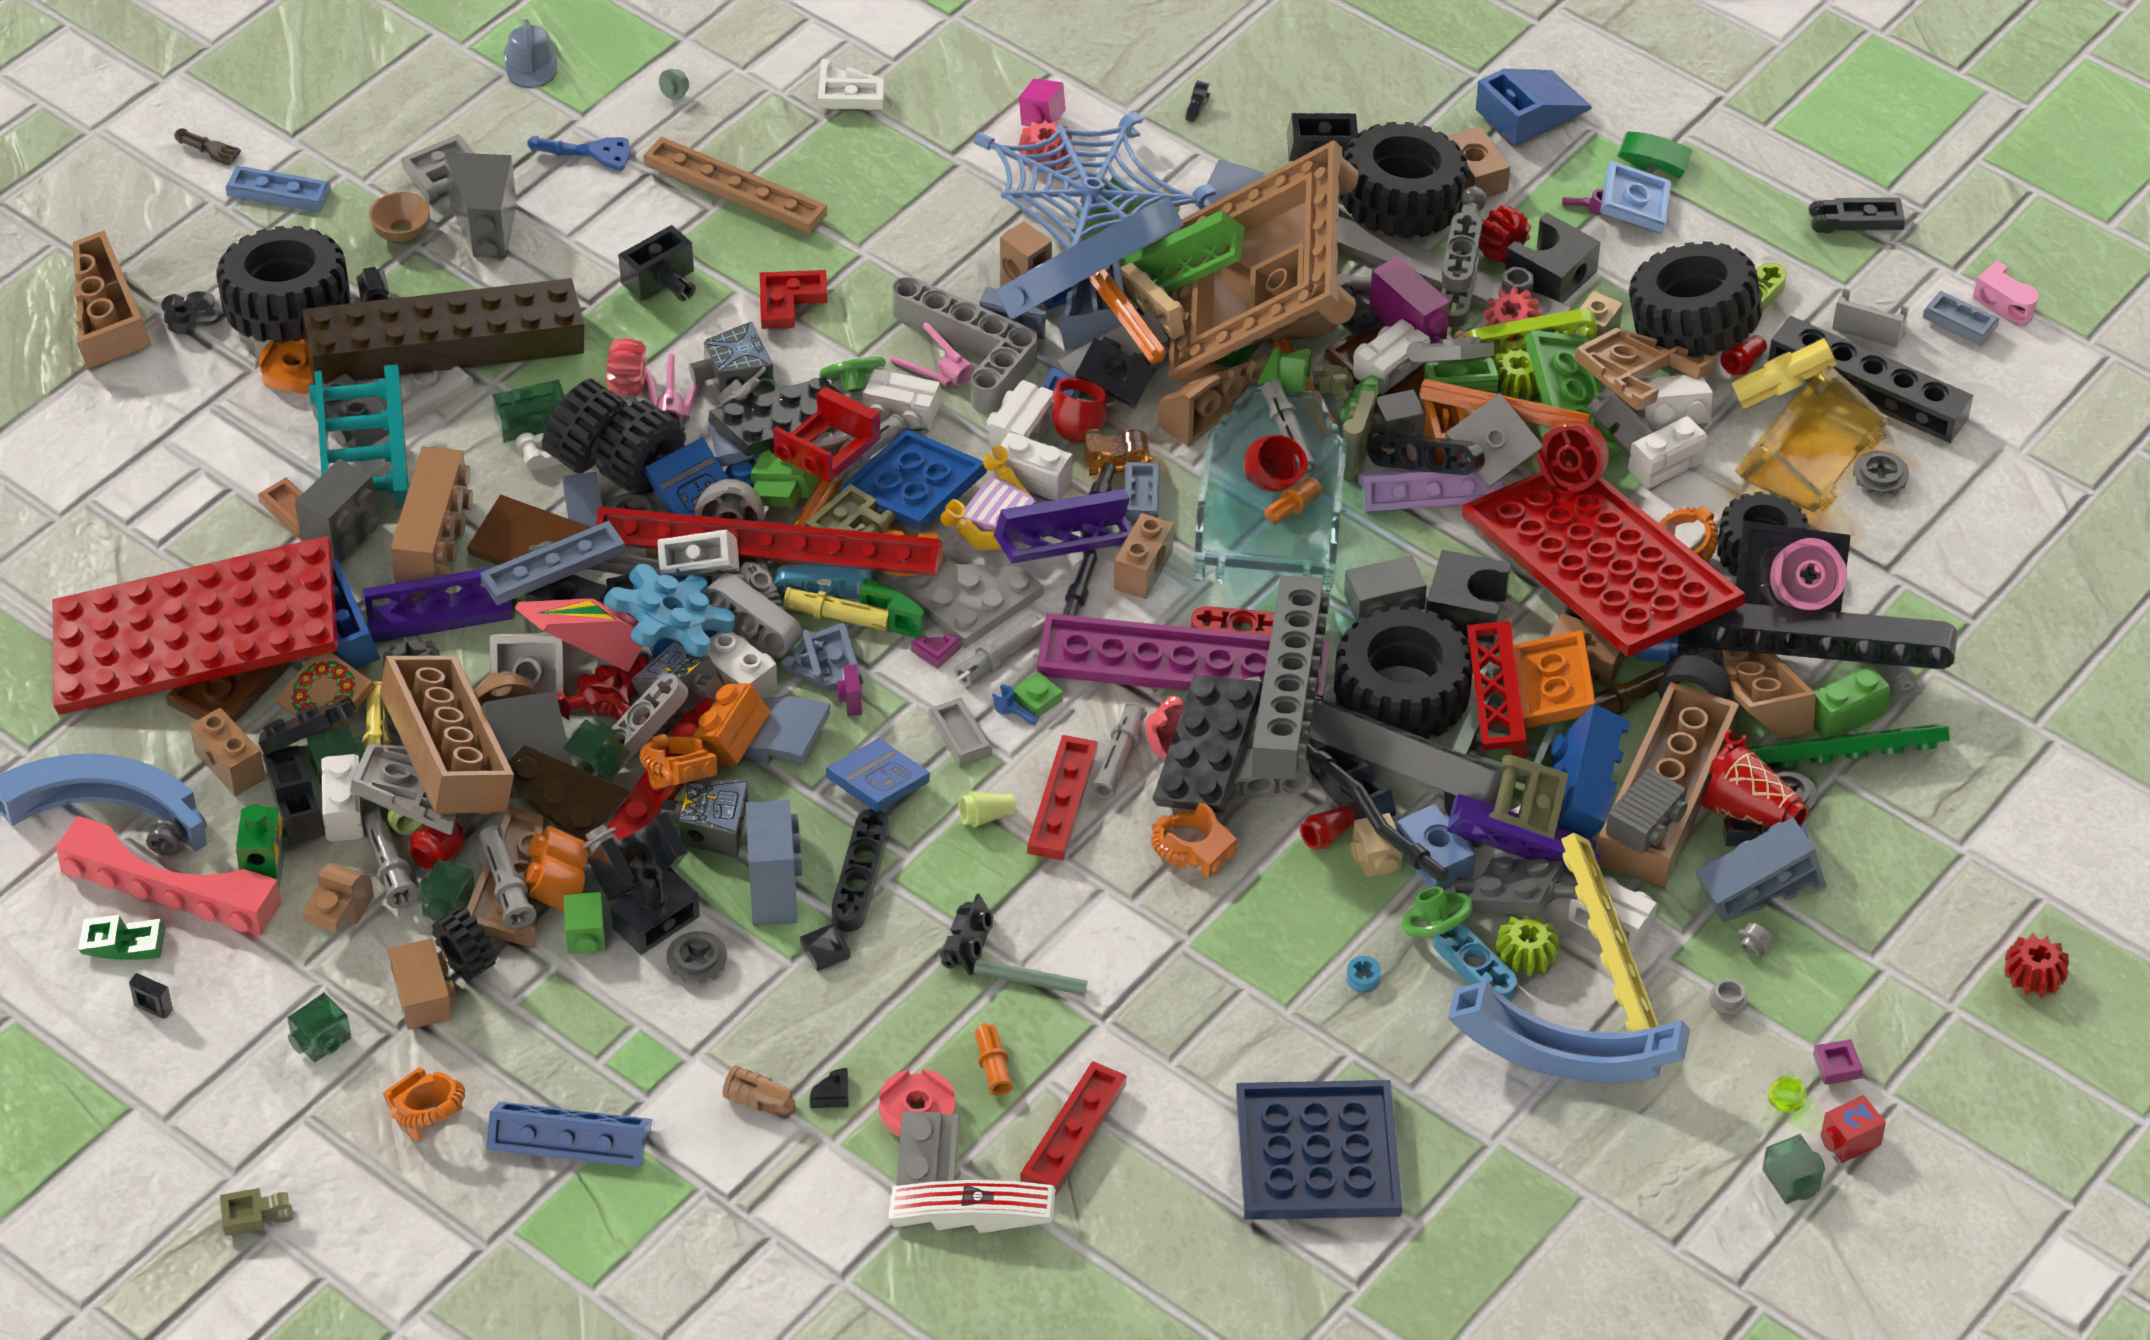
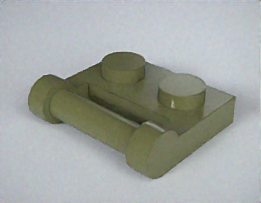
M1362 390L1358 403L1352 402L1348 420L1343 424V436L1346 438L1344 462H1342L1340 467V476L1348 482L1358 480V473H1362L1368 454L1367 445L1373 433L1376 392Z
M1503 756L1500 767L1503 775L1494 812H1491L1489 817L1554 839L1569 774L1517 756ZM1520 774L1526 776L1527 780L1518 818L1508 814L1517 775Z

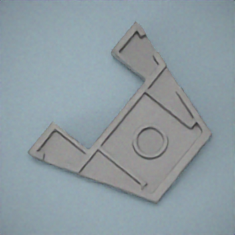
M368 744L352 778L350 792L445 834L452 835L459 813L445 815L434 812L429 799L425 798L426 793L405 747Z

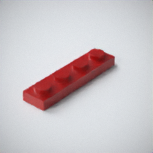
M1062 735L1027 844V854L1064 860L1097 754L1098 741Z
M1092 1061L1021 1171L1020 1182L1053 1185L1056 1189V1196L1126 1086L1127 1075Z

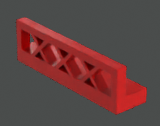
M1511 621L1467 625L1482 750L1511 748L1513 756L1527 760L1526 733ZM1497 635V643L1490 650H1487L1477 643L1476 637ZM1489 661L1501 669V672L1493 680L1480 672ZM1493 691L1505 699V702L1497 710L1484 702ZM1498 721L1508 727L1509 735L1489 737L1488 730Z

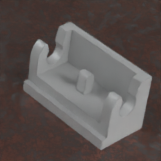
M1844 288L1842 297L1839 296L1836 304L1832 329L1897 348L1907 325L1909 307L1902 305L1900 314H1890L1871 306L1867 307L1850 302L1851 290Z

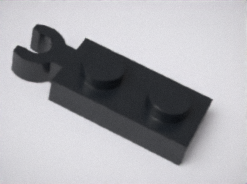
M350 695L337 700L329 706L325 704L317 708L316 704L309 705L296 713L297 717L284 722L283 719H278L264 726V731L260 733L258 744L265 756L327 729L336 721H341L355 715L354 710L356 707Z

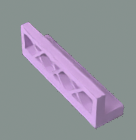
M1417 470L1358 473V484L1363 487L1364 511L1366 512L1466 504L1503 488L1501 479L1491 488L1487 489L1475 473L1463 476Z

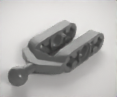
M1477 186L1464 190L1461 196L1463 210L1457 213L1451 222L1441 278L1443 285L1441 294L1450 301L1448 327L1463 326L1469 318L1478 272V248L1482 229V220L1478 216V211L1482 210L1487 203L1486 193ZM1452 303L1458 304L1457 312H1451Z

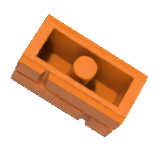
M748 683L727 684L721 687L716 693L717 700L711 709L700 717L698 721L700 726L692 736L701 739L707 751L717 756V767L737 766L771 713L765 702L759 699L760 696L754 687Z

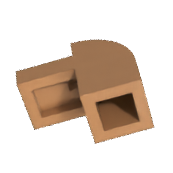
M334 863L327 864L317 875L319 886L302 911V917L305 923L338 933L345 920L358 924L374 898L372 880L368 874Z

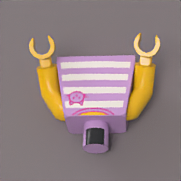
M996 445L992 449V454L988 452L983 458L984 467L990 471H997L998 475L991 474L966 507L960 501L953 499L945 506L946 510L941 514L943 525L947 527L956 525L959 540L969 543L977 551L1004 552L994 537L1001 509L1036 504V501L1021 483L1013 469L1005 466L1004 463L1008 460V452L1001 445ZM1013 542L1016 549L1021 544V542Z

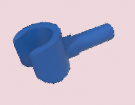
M1001 685L1002 697L992 694L994 707L998 713L1006 714L1013 712L1032 725L1037 724L1039 718L1015 702L1012 687Z

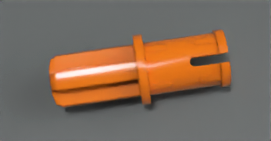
M1308 477L1295 488L1285 489L1281 494V498L1264 510V517L1268 518L1270 524L1276 525L1291 514L1297 515L1301 513L1308 503L1321 496L1322 491H1318L1322 489L1321 484L1315 478Z
M987 1023L980 1024V1028L975 1030V1038L980 1053L978 1064L985 1071L990 1094L994 1096L1005 1095L1013 1089L1006 1064L1008 1053L1002 1049L996 1026L994 1024L987 1025Z

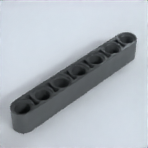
M1318 696L1314 699L1313 719L1310 721L1311 739L1453 795L1462 794L1495 806L1503 775L1501 768Z

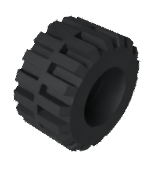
M593 378L582 381L566 394L552 413L543 433L542 449L577 474L584 473L596 465L597 458L595 456L599 447V440L607 425L612 422V418L627 406V402Z
M647 400L635 401L630 406H625L619 414H616L612 418V422L605 428L596 451V467L603 476L630 494H650L654 489L643 473L644 468L684 447L686 440L685 428L680 421Z
M1762 491L1755 492L1754 495L1746 493L1741 495L1740 500L1734 498L1730 501L1729 507L1726 506L1724 508L1720 522L1717 556L1721 557L1720 563L1722 566L1729 567L1728 572L1736 576L1744 521L1809 529L1807 524L1808 518L1806 514L1801 513L1802 508L1798 504L1792 505L1791 499L1785 496L1783 498L1777 497V494L1770 492V495L1763 494Z

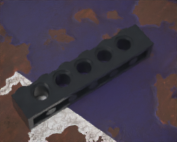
M1791 315L1771 339L1768 361L1787 352H1796L1825 338L1837 365L1806 379L1807 381L1948 443L1953 441L1969 419L1973 394Z

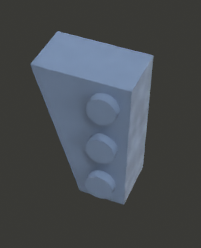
M1119 260L1105 269L1125 294L1120 270L1121 261ZM1087 278L1073 285L1066 298L1067 306L1065 312L1061 314L1059 320L1065 350L1083 347L1092 342L1094 337L1099 338L1122 326Z
M790 800L745 802L753 925L798 922L795 876H802L798 814H791Z
M1793 817L1785 822L1774 824L1762 835L1751 841L1748 840L1740 843L1735 850L1719 859L1708 861L1701 869L1695 871L1703 893L1723 922L1765 908L1764 901L1782 895L1785 901L1795 898V891L1810 885H1813L1816 890L1826 887L1816 851Z

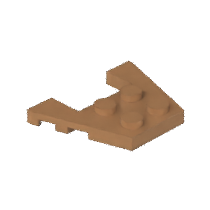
M1614 328L1577 347L1574 359L1638 411L1657 402L1659 389L1641 381V379L1653 375L1656 371L1666 366H1671L1698 380L1713 372L1717 362V358L1705 354L1704 360L1689 356V349L1680 346L1670 350L1656 346V339L1619 328Z

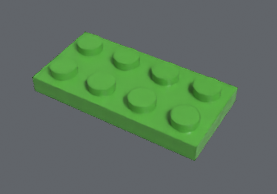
M1530 330L1524 339L1543 404L1589 415L1591 411L1587 406L1604 390L1602 382L1574 360L1577 347L1589 342V337ZM1590 416L1589 424L1598 429L1606 439L1609 456H1615L1621 450V446L1611 437L1616 432L1615 425L1613 424L1605 431Z

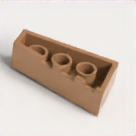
M105 230L74 241L75 298L77 300L76 323L78 325L77 344L87 369H92L152 346Z

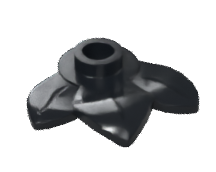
M191 292L186 297L170 294L161 303V309L165 312L164 322L167 324L168 330L178 334L193 331L195 325L209 326L225 318L223 313L212 309L215 304V296L209 292Z

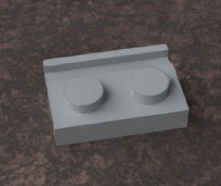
M902 1111L896 1186L955 1181L959 1114L947 1115L937 1112Z

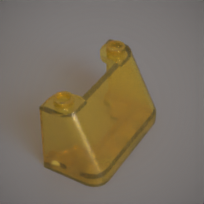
M1828 364L1787 403L1734 472L1744 481L1767 492L1776 493L1780 498L1785 496L1791 499V503L1798 504L1806 510L1815 512L1820 509L1824 512L1837 498L1833 494L1837 488L1835 486L1836 482L1866 446L1872 450L1884 438L1885 434L1881 430L1890 419Z

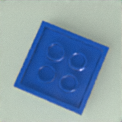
M905 429L840 487V490L842 491L849 484L855 486L877 500L876 513L882 514L885 510H891L896 517L895 521L922 532L946 510L945 506L951 500L960 498L987 473V469L984 467L983 461Z

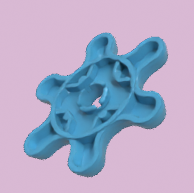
M638 564L629 575L630 581L637 589L629 590L615 587L604 598V604L607 608L616 612L628 613L637 619L638 624L633 628L631 638L635 643L645 647L654 646L662 638H669L680 642L689 654L696 657H705L710 653L711 646L710 639L704 631L714 630L729 633L735 627V616L730 610L708 604L709 599L706 595L702 594L708 588L707 581L704 577L697 574H691L684 581L678 582L670 575L659 576L647 564Z

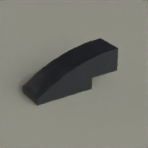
M298 745L276 750L265 756L262 754L276 806L281 812L289 845L326 836L321 811Z
M1329 745L1317 749L1319 751L1324 750L1334 757L1336 764L1364 785L1382 814L1390 813L1391 817L1396 815L1391 789L1372 778L1371 768L1368 763L1357 756ZM1308 761L1310 771L1315 779L1339 807L1347 806L1350 808L1355 820L1366 818L1356 800L1348 791L1330 777L1321 776L1311 768Z

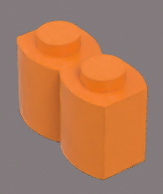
M549 825L541 834H535L528 847V853L531 854V864L524 876V881L527 883L528 888L527 896L564 912L563 895L582 894L585 882L584 869L589 851L588 847L584 849L583 846L587 842Z

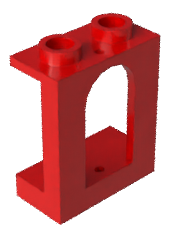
M824 387L816 393L817 412L793 432L788 433L778 427L773 429L774 456L830 483L881 439L880 412L830 388ZM830 427L855 438L833 458L830 452L811 444Z

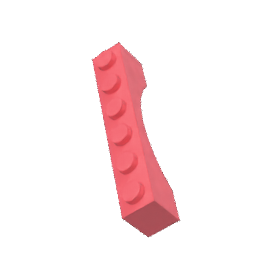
M76 817L56 847L61 871L73 878H84L96 882L104 888L121 890L132 894L138 899H148L164 904L172 910H182L198 915L206 921H216L229 925L240 932L247 931L261 936L281 905L277 879L246 869L210 875L182 874L164 870L143 861L131 853L119 841L111 826L84 817Z

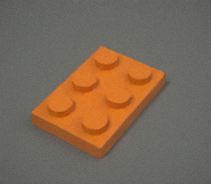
M1583 630L1514 644L1526 729L1580 718L1596 704Z

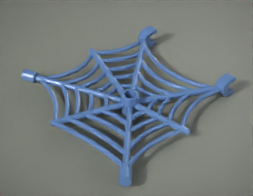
M1137 112L1125 115L1120 120L1119 127L1102 131L1071 130L1058 124L1056 126L1057 131L1050 138L1036 144L1021 146L1000 145L995 143L994 138L978 132L974 138V144L986 150H995L1004 164L1007 183L1005 191L1001 192V198L1007 199L1039 222L1066 249L1080 243L1081 238L1089 233L1112 226L1127 218L1128 215L1123 210L1127 205L1138 199L1146 201L1137 206L1130 215L1169 196L1171 201H1174L1172 202L1174 207L1194 203L1201 210L1211 204L1206 198L1216 194V190L1210 184H1206L1196 188L1192 195H1188L1160 180L1143 166L1128 142V138L1140 136V133L1133 127L1135 124L1143 122V118ZM1119 133L1116 140L1098 142L1071 140L1067 135L1100 137ZM1059 136L1062 140L1058 148L1047 153L1021 155L1014 152L1041 148L1051 144ZM1122 142L1131 160L1141 172L1173 194H1168L1154 188L1133 174L1123 163L1118 153ZM1072 145L1112 147L1108 152L1076 151ZM1064 148L1068 152V155L1054 161L1039 163L1033 161L1050 158L1059 154ZM1006 156L1018 161L1020 183L1016 191H1010L1012 172ZM1078 156L1091 158L1106 157L1104 162L1080 161ZM1114 157L1120 168L1133 181L1150 192H1142L1119 177L1111 165ZM1070 159L1074 164L1067 169L1058 171L1048 168L1060 165ZM1024 164L1032 168V182L1028 191H1022L1026 179ZM1083 167L1101 168L1098 173L1084 170ZM1077 170V173L1074 174V175L1064 176V175H1066V174H1069V173H1071V172ZM1107 170H1109L1112 178L1128 191H1124L1112 184L1105 177ZM1038 171L1048 175L1047 184L1043 190H1035ZM1053 178L1063 183L1064 187L1062 190H1050ZM1078 178H1081L1083 184H1081V183H1079V182H1077V181H1075V180H1077ZM1103 183L1111 190H1102ZM1051 197H1060L1070 203L1081 214L1080 219ZM1070 197H1081L1080 203L1083 205V208ZM1104 197H1112V199L1108 201ZM1015 198H1023L1042 211L1072 239V244L1070 245L1043 218ZM1033 198L1046 200L1070 217L1077 224L1075 234L1058 217ZM1128 198L1119 208L1114 205L1117 201ZM1098 208H1107L1111 211L1088 216L1089 211ZM1112 217H1119L1121 219L1096 224L1084 230L1086 222Z

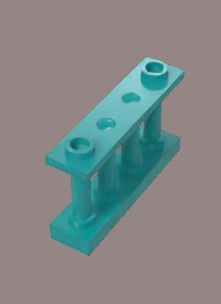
M398 365L384 366L385 379H379V383L324 387L322 372H314L315 385H309V397L311 406L317 405L321 475L330 468L331 463H335L338 459L345 462L385 459V462H391L392 472L386 473V476L373 477L375 491L387 490L388 494L394 493L396 506L404 505L409 490L401 379ZM379 396L380 400L387 399V410H381V414L327 418L326 401ZM382 428L383 431L389 430L390 441H383V445L329 450L328 432Z

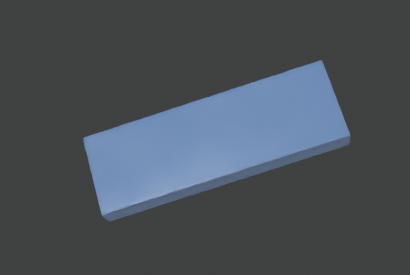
M236 166L225 187L227 196L321 212L331 191L329 181L243 166Z

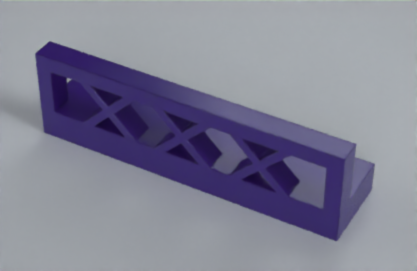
M1125 489L1001 509L994 537L1011 564L1123 545L1132 530L1131 524L1125 517L1130 497ZM1117 525L1121 532L1113 533L1103 529V527ZM1082 531L1093 537L1084 539L1072 533ZM1051 536L1062 542L1052 544L1042 540V537ZM1013 542H1021L1031 546V548L1017 550Z
M493 567L363 589L370 635L374 643L513 619L511 601L496 605L486 588L480 586L482 584L480 573ZM449 587H462V589L456 593L449 594L445 592ZM413 593H427V595L421 599L414 600L412 598H409ZM382 598L392 600L389 604L373 607L372 600Z
M1458 794L1454 798L1446 832L1528 860L1546 859L1547 861H1562L1564 872L1574 875L1564 862L1563 853L1566 851L1561 840L1572 834V832L1556 827L1553 839L1489 817V814L1494 812V805L1462 794ZM1509 811L1508 815L1518 818L1517 813ZM1581 836L1590 841L1595 852L1597 841ZM1594 853L1599 865L1601 855Z

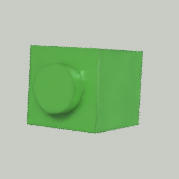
M601 892L563 895L568 954L606 951Z

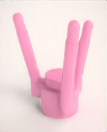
M924 323L923 328L947 353L942 357L938 365L941 374L895 356L890 358L892 363L934 379L944 387H948L951 383L961 387L970 380L974 372V365L958 354L929 323Z
M671 353L668 355L666 392H663L657 398L649 369L646 370L645 382L650 402L682 423L683 420L690 418V408L701 382L693 383L684 403L681 395L674 391L675 355Z

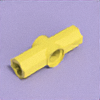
M1825 338L1796 352H1787L1764 363L1762 368L1731 382V385L1742 408L1746 409L1775 394L1779 396L1805 383L1804 380L1832 368L1837 363Z

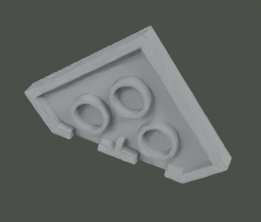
M942 564L938 570L937 577L925 575L900 576L894 580L895 590L916 603L924 611V615L945 633L961 639V646L964 648L1044 595V585L1020 566Z

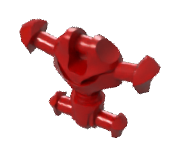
M639 653L629 672L617 666L601 665L595 668V674L589 675L585 673L578 677L577 696L566 698L563 692L556 694L561 716L570 721L571 712L585 708L589 714L610 716L615 718L617 723L632 707L630 699L635 688L631 679L649 664L648 654ZM645 716L640 719L638 725L647 721ZM625 739L621 740L614 747V750L618 751L625 743Z

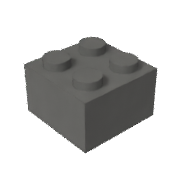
M338 459L295 501L301 542L328 536L332 544L333 560L338 559L339 563L346 556H350L356 546L367 535L372 534L379 524L373 476L341 459Z

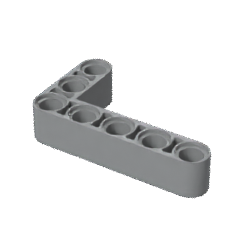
M902 277L894 281L892 285V302L895 318L925 332L927 331L923 328V324L929 323L944 340L985 357L984 361L971 376V405L976 411L981 413H992L1002 406L1006 392L1008 390L1014 391L1020 381L1022 382L1037 364V334L1035 331L916 278Z

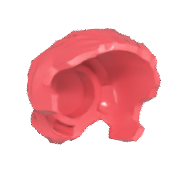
M1169 696L1145 721L1148 743L1152 751L1164 760L1166 759L1185 703L1184 700L1177 696Z

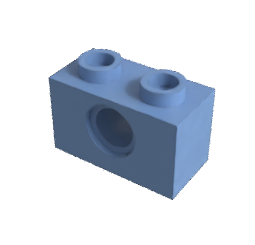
M1433 804L1398 820L1396 829L1413 844L1419 843L1431 853V858L1448 870L1447 878L1443 882H1438L1424 870L1415 869L1429 887L1439 886L1446 890L1454 886L1457 877H1473L1476 853L1468 840L1446 832L1450 817L1443 815L1436 805Z

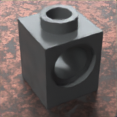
M1414 389L1375 398L1374 433L1378 432L1379 435L1397 433L1423 436L1425 412Z

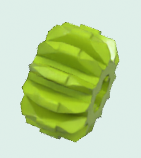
M1520 346L1517 351L1506 347L1503 354L1496 353L1493 362L1499 378L1497 393L1517 399L1523 398L1526 401H1530L1532 396H1540L1528 352L1522 351Z
M1524 915L1522 920L1511 916L1507 925H1501L1495 946L1496 956H1499L1500 960L1507 967H1512L1515 975L1523 971L1526 972L1530 979L1534 971L1544 975L1546 970H1548V966H1554L1558 957L1560 939L1559 935L1555 934L1553 924H1543L1542 916L1533 920L1529 919L1528 915Z

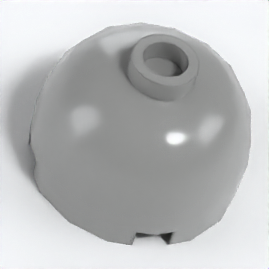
M724 479L711 484L702 492L695 508V516L765 522L764 503L759 493L749 484L737 479Z

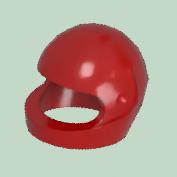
M1076 377L1060 379L1052 393L1054 403L1052 421L1056 432L1063 439L1073 443H1085L1092 440L1103 430L1106 424L1107 408L1104 390L1099 385L1086 379ZM1071 389L1080 390L1091 395L1095 401L1077 400L1067 396L1063 391Z
M1267 435L1258 438L1246 450L1243 458L1244 473L1247 480L1261 490L1272 493L1280 492L1302 481L1307 471L1308 459L1303 448L1295 440L1284 435ZM1295 455H1297L1298 458H1299V462H1300L1299 470H1298V465H1297V461H1296V456H1295Z

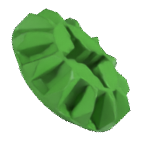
M1370 375L1362 379L1355 386L1354 390L1349 394V399L1343 403L1340 409L1339 416L1343 422L1348 420L1352 402L1358 403L1362 390L1376 392L1375 398L1379 393V379Z

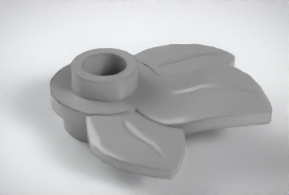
M765 366L743 385L738 379L732 382L717 396L720 403L716 408L745 400L748 397L747 395L760 384L758 378L764 374Z

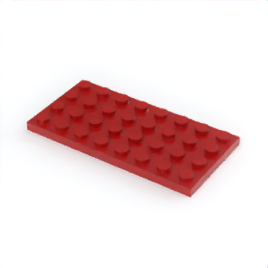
M1540 471L1462 505L1463 518L1627 657L1736 609L1745 603V593L1603 477L1583 491L1568 492L1565 491L1567 490L1566 488H1562L1558 484L1554 486L1549 483Z
M328 536L52 599L53 707L58 715L338 651L332 544Z

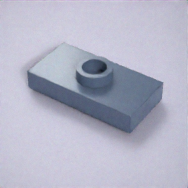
M1941 290L1927 305L1923 313L1924 319L1981 346L1998 327L2000 319Z
M1126 462L1125 491L1129 495L1130 501L1125 517L1128 521H1137L1141 513L1158 518L1160 463Z

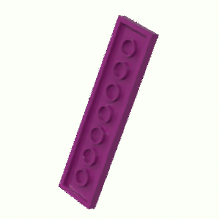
M1046 613L1037 672L1039 671L1046 677L1189 691L1194 675L1248 679L1259 676L1263 684L1271 636ZM1323 641L1316 696L1323 699L1330 652V642Z

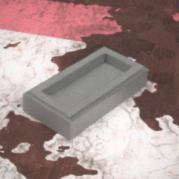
M961 697L928 709L930 721L959 767L992 755L991 744Z

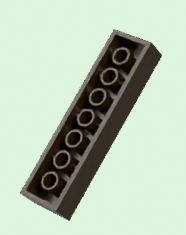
M572 278L302 309L303 339L313 385H315L314 372L318 371L322 372L324 384H328L345 373L354 381L385 377L384 366L398 365L399 374L408 375L433 372L435 370H450L453 367L467 368L584 354L585 324Z

